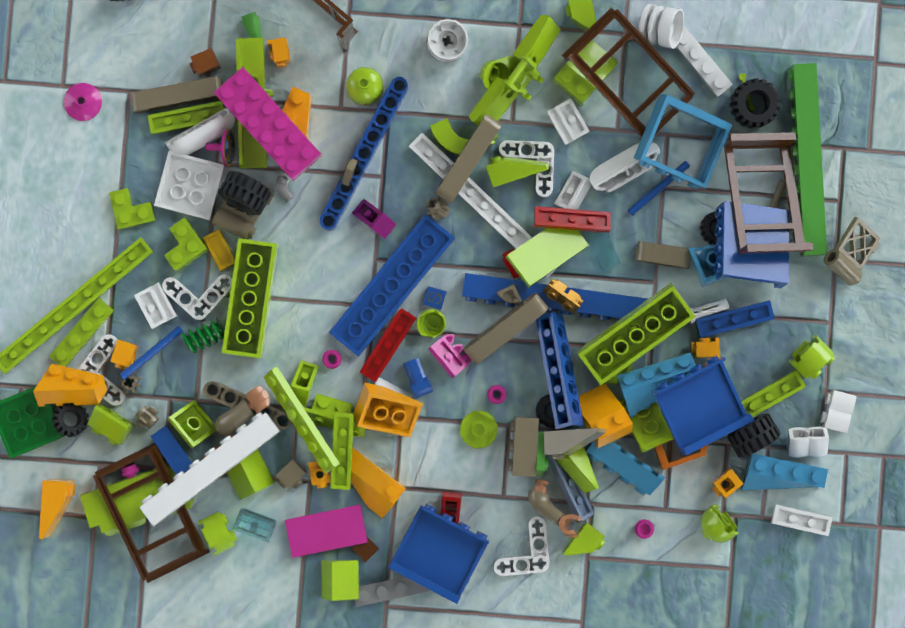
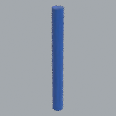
M684 161L675 170L683 173L690 165L687 161ZM669 174L629 208L628 212L632 216L674 181L671 179L672 175Z
M179 326L176 327L120 373L121 379L125 380L179 336L183 330Z

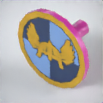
M226 129L221 143H206V151H221L224 166L230 167L232 165L236 148L235 136L232 129Z

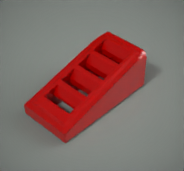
M444 491L442 494L440 515L446 513L450 516H456L452 521L459 524L462 493ZM445 507L456 508V510H447Z

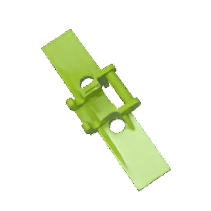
M539 16L512 54L521 61L507 80L496 77L470 113L469 118L477 127L486 114L498 121L517 95L529 101L532 95L528 94L525 88L532 79L540 84L544 81V78L539 76L540 73L536 69L561 30L550 16Z
M236 38V71L244 67L270 97H274L273 90L265 89L264 38ZM235 117V123H238L240 169L267 168V152Z

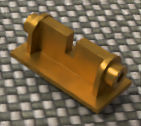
M552 278L543 292L549 299L562 305L566 311L575 314L584 301L581 299L582 296L572 289L566 294L564 291L567 286L558 279Z

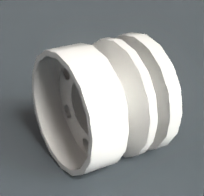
M647 4L641 15L639 33L651 45L659 43L661 47L674 49L682 37L684 13L681 8L666 7L664 9L662 5Z
M451 19L440 20L434 24L429 31L427 39L428 51L432 57L445 63L454 62L459 59L468 44L467 31L463 25ZM450 38L452 45L444 46L442 39Z

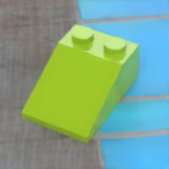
M592 40L578 55L591 68L607 52ZM611 56L595 73L604 81L619 62ZM570 60L553 79V83L581 106L596 90Z

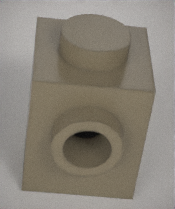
M292 459L276 475L278 478L276 481L284 489L286 487L288 489L292 487L296 489L303 482L301 478L307 472L295 459Z

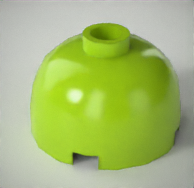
M359 67L353 70L346 81V92L349 98L362 106L377 102L384 90L380 74L369 67Z
M713 504L701 517L702 534L707 540L711 539L717 543H725L739 534L735 532L737 526L726 511L722 514L718 510L720 506Z

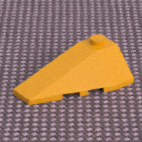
M355 448L352 449L351 483L367 507L381 518H384L406 487Z

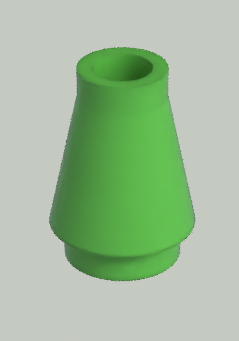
M256 12L241 16V23L249 37L262 38L260 20Z

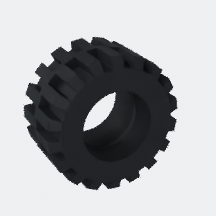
M754 78L753 80L745 81L733 91L734 93L730 98L731 103H729L730 107H732L731 114L736 117L735 120L737 122H741L740 125L748 126V128H759L772 122L775 116L778 115V109L781 108L779 103L781 97L777 95L779 91L777 88L774 89L772 87L773 84L771 82L767 83L765 79L759 80V78ZM754 92L763 97L765 109L761 114H752L746 108L745 99L748 94Z
M229 171L218 190V194L227 203L252 215H261L271 196V192L265 185L237 171Z
M769 413L753 418V422L727 435L738 457L749 456L779 438L781 433Z

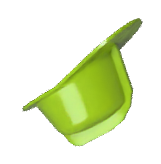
M505 56L497 60L487 61L482 66L478 76L482 79L484 87L488 89L496 77L507 80L520 61L513 56Z

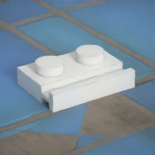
M571 98L547 111L564 145L590 132Z
M160 282L134 295L151 329H155L177 317Z

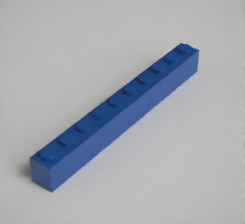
M465 273L462 297H466L465 301L477 302V299L485 300V304L496 305V302H503V306L515 308V304L503 301L496 293L514 284L522 301L533 293H537L549 307L546 312L550 313L553 310H560V314L572 315V312L566 311L562 305L549 299L543 292L548 284L535 283L528 288L524 281ZM569 287L564 291L568 294L570 289L582 296L581 299L584 301L575 312L580 313L579 317L591 318V315L599 316V320L610 321V318H618L620 320L648 299Z

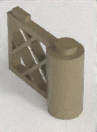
M271 194L267 202V205L270 204L272 198L274 197L273 194ZM223 200L214 215L212 224L240 238L252 239L257 229L254 225L259 215H254L252 218L246 215L244 211L242 213L238 211V208L228 206L227 202Z
M854 217L835 249L830 250L825 255L824 263L847 285H855L861 280V269L871 253H875L880 245V238L862 220ZM857 225L860 227L859 235H855L854 232ZM870 236L872 241L866 246L865 237ZM860 238L861 248L855 249V239ZM847 241H850L849 251L843 249ZM861 251V258L857 262L856 252Z

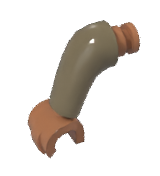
M257 386L245 395L247 400H242L235 407L216 419V431L223 436L230 435L244 425L255 414L254 411L258 414L270 405V396L267 391L261 386Z
M535 479L537 484L533 487V491L529 490L528 493L529 502L533 509L558 525L567 537L578 538L577 532L569 530L568 526L571 521L580 522L581 517L574 514L565 515L550 502L549 495L546 494V486L549 485V482Z

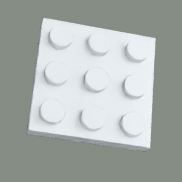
M169 150L154 206L210 221L225 166L185 154H176Z

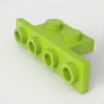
M316 394L312 409L303 408L314 425L329 427L333 430L334 412L351 413L354 404ZM354 422L353 436L364 437L366 428L357 427Z

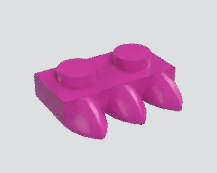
M447 334L429 347L428 350L451 378H454L470 364L471 358L467 354L460 356L463 351V345L456 344L451 346L455 335Z

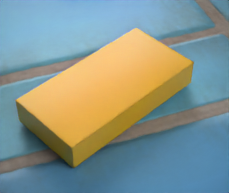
M220 229L203 237L220 272L235 264V257Z

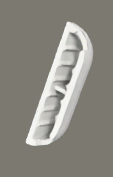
M225 108L171 138L165 144L170 151L176 154H192L206 146V143H211L222 137L226 129H232L235 123V116L228 108Z
M651 142L646 157L656 160L658 154H660V148L657 144ZM638 143L596 167L590 175V183L597 191L611 192L653 167H643L638 164L639 160L633 158L638 148Z

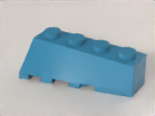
M715 245L688 248L694 270L702 288L720 281L716 280V273L714 272V265L716 263Z
M691 353L617 375L618 386L630 418L634 417L639 411L651 407V404L656 402L652 393L653 390L657 389L656 385L667 381V383L673 381V377L677 374L684 373L685 375L691 372L690 368L695 366Z
M592 441L586 448V451L589 453L587 456L594 462L599 460L604 463V469L611 474L614 471L620 475L619 479L627 485L629 482L636 486L634 490L643 496L645 493L651 495L665 479L663 475L655 472L650 466L638 460V458L622 449L615 442L597 448L594 441Z
M751 454L747 459L743 478L744 484L741 490L825 488L828 469Z

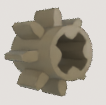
M440 196L431 198L426 205V208L429 210L427 215L436 221L439 218H446L450 211L447 206L449 202Z
M136 371L128 377L129 379H134L132 386H127L128 378L125 380L118 378L122 381V385L119 388H125V394H128L130 390L136 394V388L142 387L139 384V380L142 377H136Z
M143 406L135 415L138 418L135 423L143 429L145 427L150 429L159 420L156 416L159 412L153 406L149 408Z

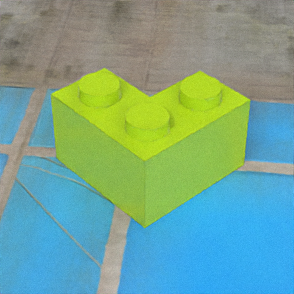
M185 217L169 228L179 242V245L164 256L176 272L181 271L209 251L189 220Z

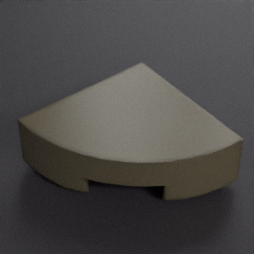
M352 158L349 160L345 168L342 184L349 186L358 162L357 160Z
M514 284L496 292L507 303L515 304L522 302Z

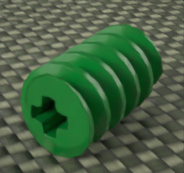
M216 317L217 323H214L211 319L209 320L210 326L202 323V330L195 326V333L189 329V336H186L184 332L181 333L189 350L197 353V347L200 350L204 349V344L210 347L211 340L217 344L218 337L223 341L224 329L218 317Z

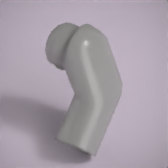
M282 173L276 179L275 190L288 203L293 199L294 195L288 190V175Z

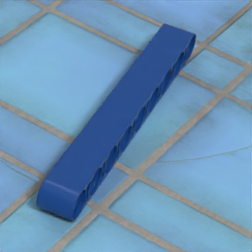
M395 77L384 94L352 156V159L358 161L356 166L361 171L359 175L352 176L349 183L352 185V188L348 193L341 191L343 185L342 175L319 221L323 229L332 231L340 222L407 94L408 83L403 77ZM401 82L405 87L402 91H397L394 85ZM387 100H395L396 105L393 108H388L385 105ZM379 116L387 118V122L384 125L376 122ZM370 133L378 134V139L375 142L368 140ZM363 149L369 151V156L366 159L359 157V152ZM336 200L343 202V206L339 210L332 207L333 202ZM327 217L334 219V223L330 227L324 225V219Z

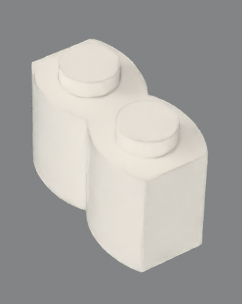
M836 390L828 393L825 399L827 410L822 412L820 423H823L822 427L844 434L847 433L857 396Z
M795 427L788 429L787 451L789 456L800 458L807 455L814 457L827 455L829 442L827 428L811 427L806 429Z

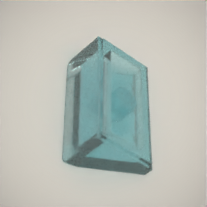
M241 508L233 530L269 543L277 521Z

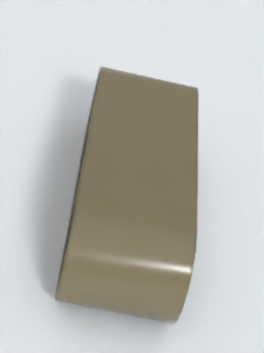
M638 241L635 261L690 269L691 256L688 248Z

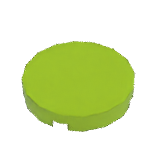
M481 410L467 414L462 419L460 425V435L463 441L468 446L476 449L491 445L498 433L494 417Z

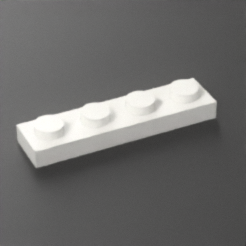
M684 26L682 37L676 48L715 96L719 97L733 84Z

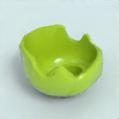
M427 309L421 312L417 319V330L423 337L435 338L442 334L446 328V318L437 309Z

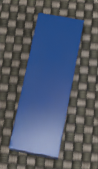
M167 425L150 436L176 475L181 471L186 473L190 470L189 465L192 461Z

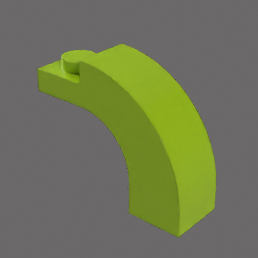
M447 118L430 126V130L438 144L453 155L459 156L469 139L459 137L453 131ZM497 134L491 142V144L489 145V147L496 143L495 140L498 139Z

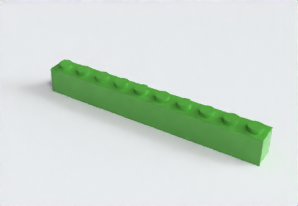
M817 63L793 64L787 73L788 81H791V89H789V100H792L790 119H793L791 133L796 134V141H794V146H792V157H795L796 164L793 165V170L797 182L796 189L804 241L812 242L814 249L813 251L800 253L801 257L824 256L827 254Z

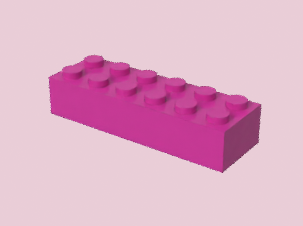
M244 67L239 69L214 92L293 182L322 157L316 147Z

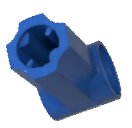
M419 358L403 363L415 399L432 393L433 389L428 377L425 376Z

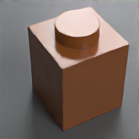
M212 48L190 57L192 60L189 63L193 73H197L199 77L221 69Z

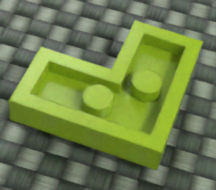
M128 188L109 192L118 230L156 221L152 202L133 206Z

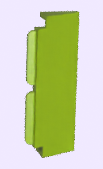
M167 464L166 466L173 479L176 474L171 466ZM157 469L138 474L132 478L120 480L107 485L112 494L157 472ZM160 477L114 499L128 530L145 524L147 517L139 507L143 505L141 501L149 495L154 497L159 493L157 489L164 485ZM99 488L80 494L90 528L99 526L101 533H105L107 536L120 533ZM194 498L185 503L187 509L193 506Z

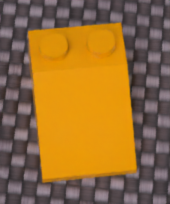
M364 383L354 410V421L357 427L411 437L423 403L386 387Z
M605 383L579 395L583 423L586 429H605V434L594 440L597 448L632 433L633 423Z
M52 478L43 480L39 539L48 538L53 534L73 496L76 494L74 480Z

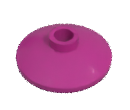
M78 83L70 87L66 92L64 107L72 118L79 121H88L100 112L102 97L94 86L87 83ZM80 98L85 99L83 104H79L78 100Z

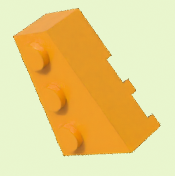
M292 87L282 111L308 139L312 97L311 94Z
M51 363L33 392L39 407L55 403L56 406H63V403L99 405L107 392V387L103 375Z

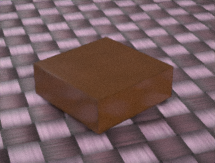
M368 537L367 543L358 544L352 548L365 562L379 549Z

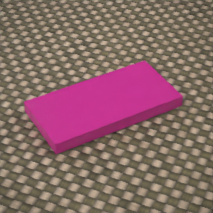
M361 504L285 520L292 558L368 542Z

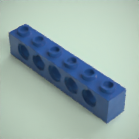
M554 312L543 314L536 319L556 430H572L583 427L584 423L563 314Z

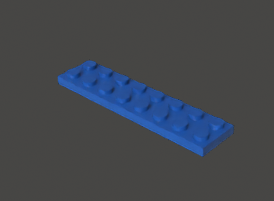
M425 214L329 333L359 357L445 252L455 237Z

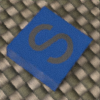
M428 286L423 305L441 310L447 292Z

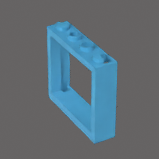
M660 94L633 158L639 160L638 164L643 167L649 168L652 166L656 168L655 172L666 175L668 173L672 175L671 179L682 183V180L688 182L687 186L697 190L698 187L706 189L733 124L674 97ZM666 106L717 128L696 179L646 157Z

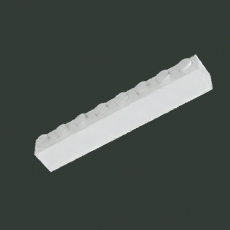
M261 412L252 418L253 422L248 426L246 424L242 425L236 430L237 434L232 438L228 436L220 442L221 446L215 450L213 447L204 454L206 457L203 460L199 461L197 459L189 465L190 470L186 473L181 471L173 477L175 481L170 485L165 483L158 488L159 493L154 497L149 495L142 500L143 505L139 508L153 526L159 524L281 432L267 413L262 414Z

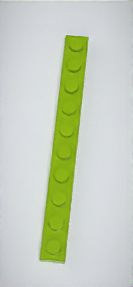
M142 237L136 240L0 353L1 371L4 374L10 372L153 254L154 251Z

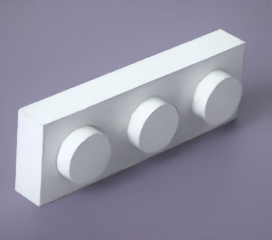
M775 504L771 523L829 536L833 517Z

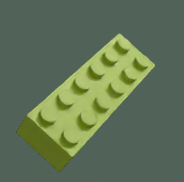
M238 238L222 353L262 359L278 244Z
M670 283L578 349L577 353L599 384L602 385L696 316L673 284Z

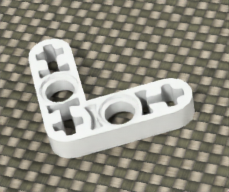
M503 141L499 146V153L502 157L548 162L550 173L548 175H542L540 172L536 173L535 190L537 195L542 198L550 196L553 191L554 175L553 145L549 142ZM507 144L510 148H516L515 144H519V155H515L516 151H510L507 155L505 151H502V148H505ZM529 145L532 148V153L530 155L522 154V146ZM534 145H538L537 149H543L544 146H547L551 152L547 156H544L543 152H537L538 156H534ZM539 177L543 179L550 178V181L546 180V187L550 189L546 191V194H542V190H539V187L543 185V180L539 181Z
M227 274L220 275L199 299L181 282L172 277L166 278L163 281L162 288L168 296L193 318L204 320L231 291L232 277ZM229 278L228 283L230 284V286H224L221 289V291H223L224 293L221 295V293L218 290L214 289V287L217 286L218 288H220V286L223 284L221 280H227ZM168 282H175L174 287L178 290H180L181 287L183 288V290L178 293L176 298L174 297V295L177 293L174 290H167L169 287L167 285ZM210 292H215L218 295V299L214 303H210L207 299ZM185 293L191 297V301L188 304H183L180 300V297ZM204 299L205 303L210 305L211 308L205 307L203 309L204 315L196 316L197 311L195 309L203 307L204 304L201 301Z
M104 335L78 370H88L90 366L87 363L89 362L92 366L97 367L96 370L91 368L89 372L102 375L99 371L112 356L118 339L113 335ZM112 338V344H114V346L107 347L105 351L109 353L106 355L105 352L99 350V347L104 349L107 345L105 340H110ZM95 353H100L103 357L100 364L93 362V355ZM103 376L107 392L112 386L113 389L110 391L113 393L119 392L121 400L113 401L114 397L110 393L107 396L104 395L103 399L112 405L124 403L126 399L125 392Z
M534 516L528 523L531 555L497 559L494 563L496 574L508 576L541 573L548 569L546 523L542 517ZM535 520L543 524L539 527V532H544V536L536 535L532 537V533L536 534L535 527H532ZM536 539L544 541V547L540 550L535 549L533 546ZM533 558L532 563L538 562L539 558H542L544 562L546 561V564L541 569H539L538 565H533V570H529L530 562L528 559ZM513 560V572H510L511 568H505V572L497 569L500 562L510 565L509 561ZM525 560L527 562L526 569L518 570L516 568L517 561Z

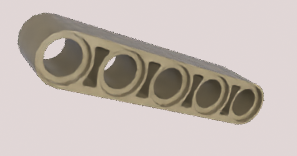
M215 76L130 93L133 113H144L217 99L218 97L214 92L223 85L222 77Z
M487 114L484 116L437 188L436 195L450 204L453 202L502 126L500 122Z
M533 293L469 342L463 350L475 364H479L543 315L549 307L537 293Z
M208 382L203 388L206 397L230 408L235 407L244 399L247 400L246 394L219 382ZM213 384L218 388V392L214 396L208 391L209 387ZM229 392L235 395L233 403H229L226 400V395ZM272 405L267 407L271 411L270 418L279 429H287L292 425V421L289 418L286 426L279 424V417L281 415L287 416L285 411Z

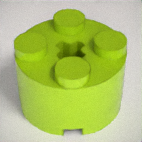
M813 335L811 337L813 340L810 342L804 341L791 355L793 360L789 359V363L804 378H817L822 372L821 369L825 365L832 363L835 359L833 351L817 335Z
M217 511L198 521L199 525L203 523L204 528L201 531L210 549L215 548L216 550L213 552L214 556L236 546L235 541L238 539L233 530H228L226 524L229 521L224 512L220 514Z

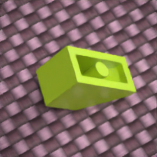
M568 0L565 6L566 16H570L572 23L587 31L596 22L592 0Z
M301 360L290 387L302 406L306 407L319 365Z
M585 521L577 532L579 537L572 538L562 552L568 556L591 553L596 549L599 551L605 543L603 540L605 536Z

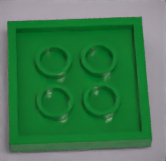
M36 386L0 401V436L10 459L63 438L61 433H57L56 428L52 426L53 422H51L54 412L52 404L38 406L33 392Z

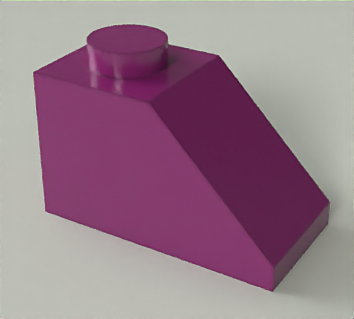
M365 199L352 212L354 216L383 239L397 225Z

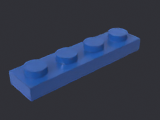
M769 300L696 319L695 322L699 337L703 338L772 320L775 317Z

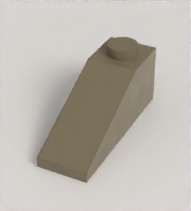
M590 428L544 432V455L552 456V459L555 460L563 459V456L572 455L604 435L605 429Z

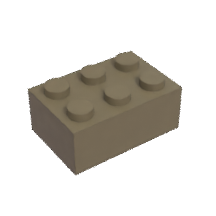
M514 416V420L510 421V432H513V440H509V452H512V459H508V471H511L512 476L536 477L539 418Z

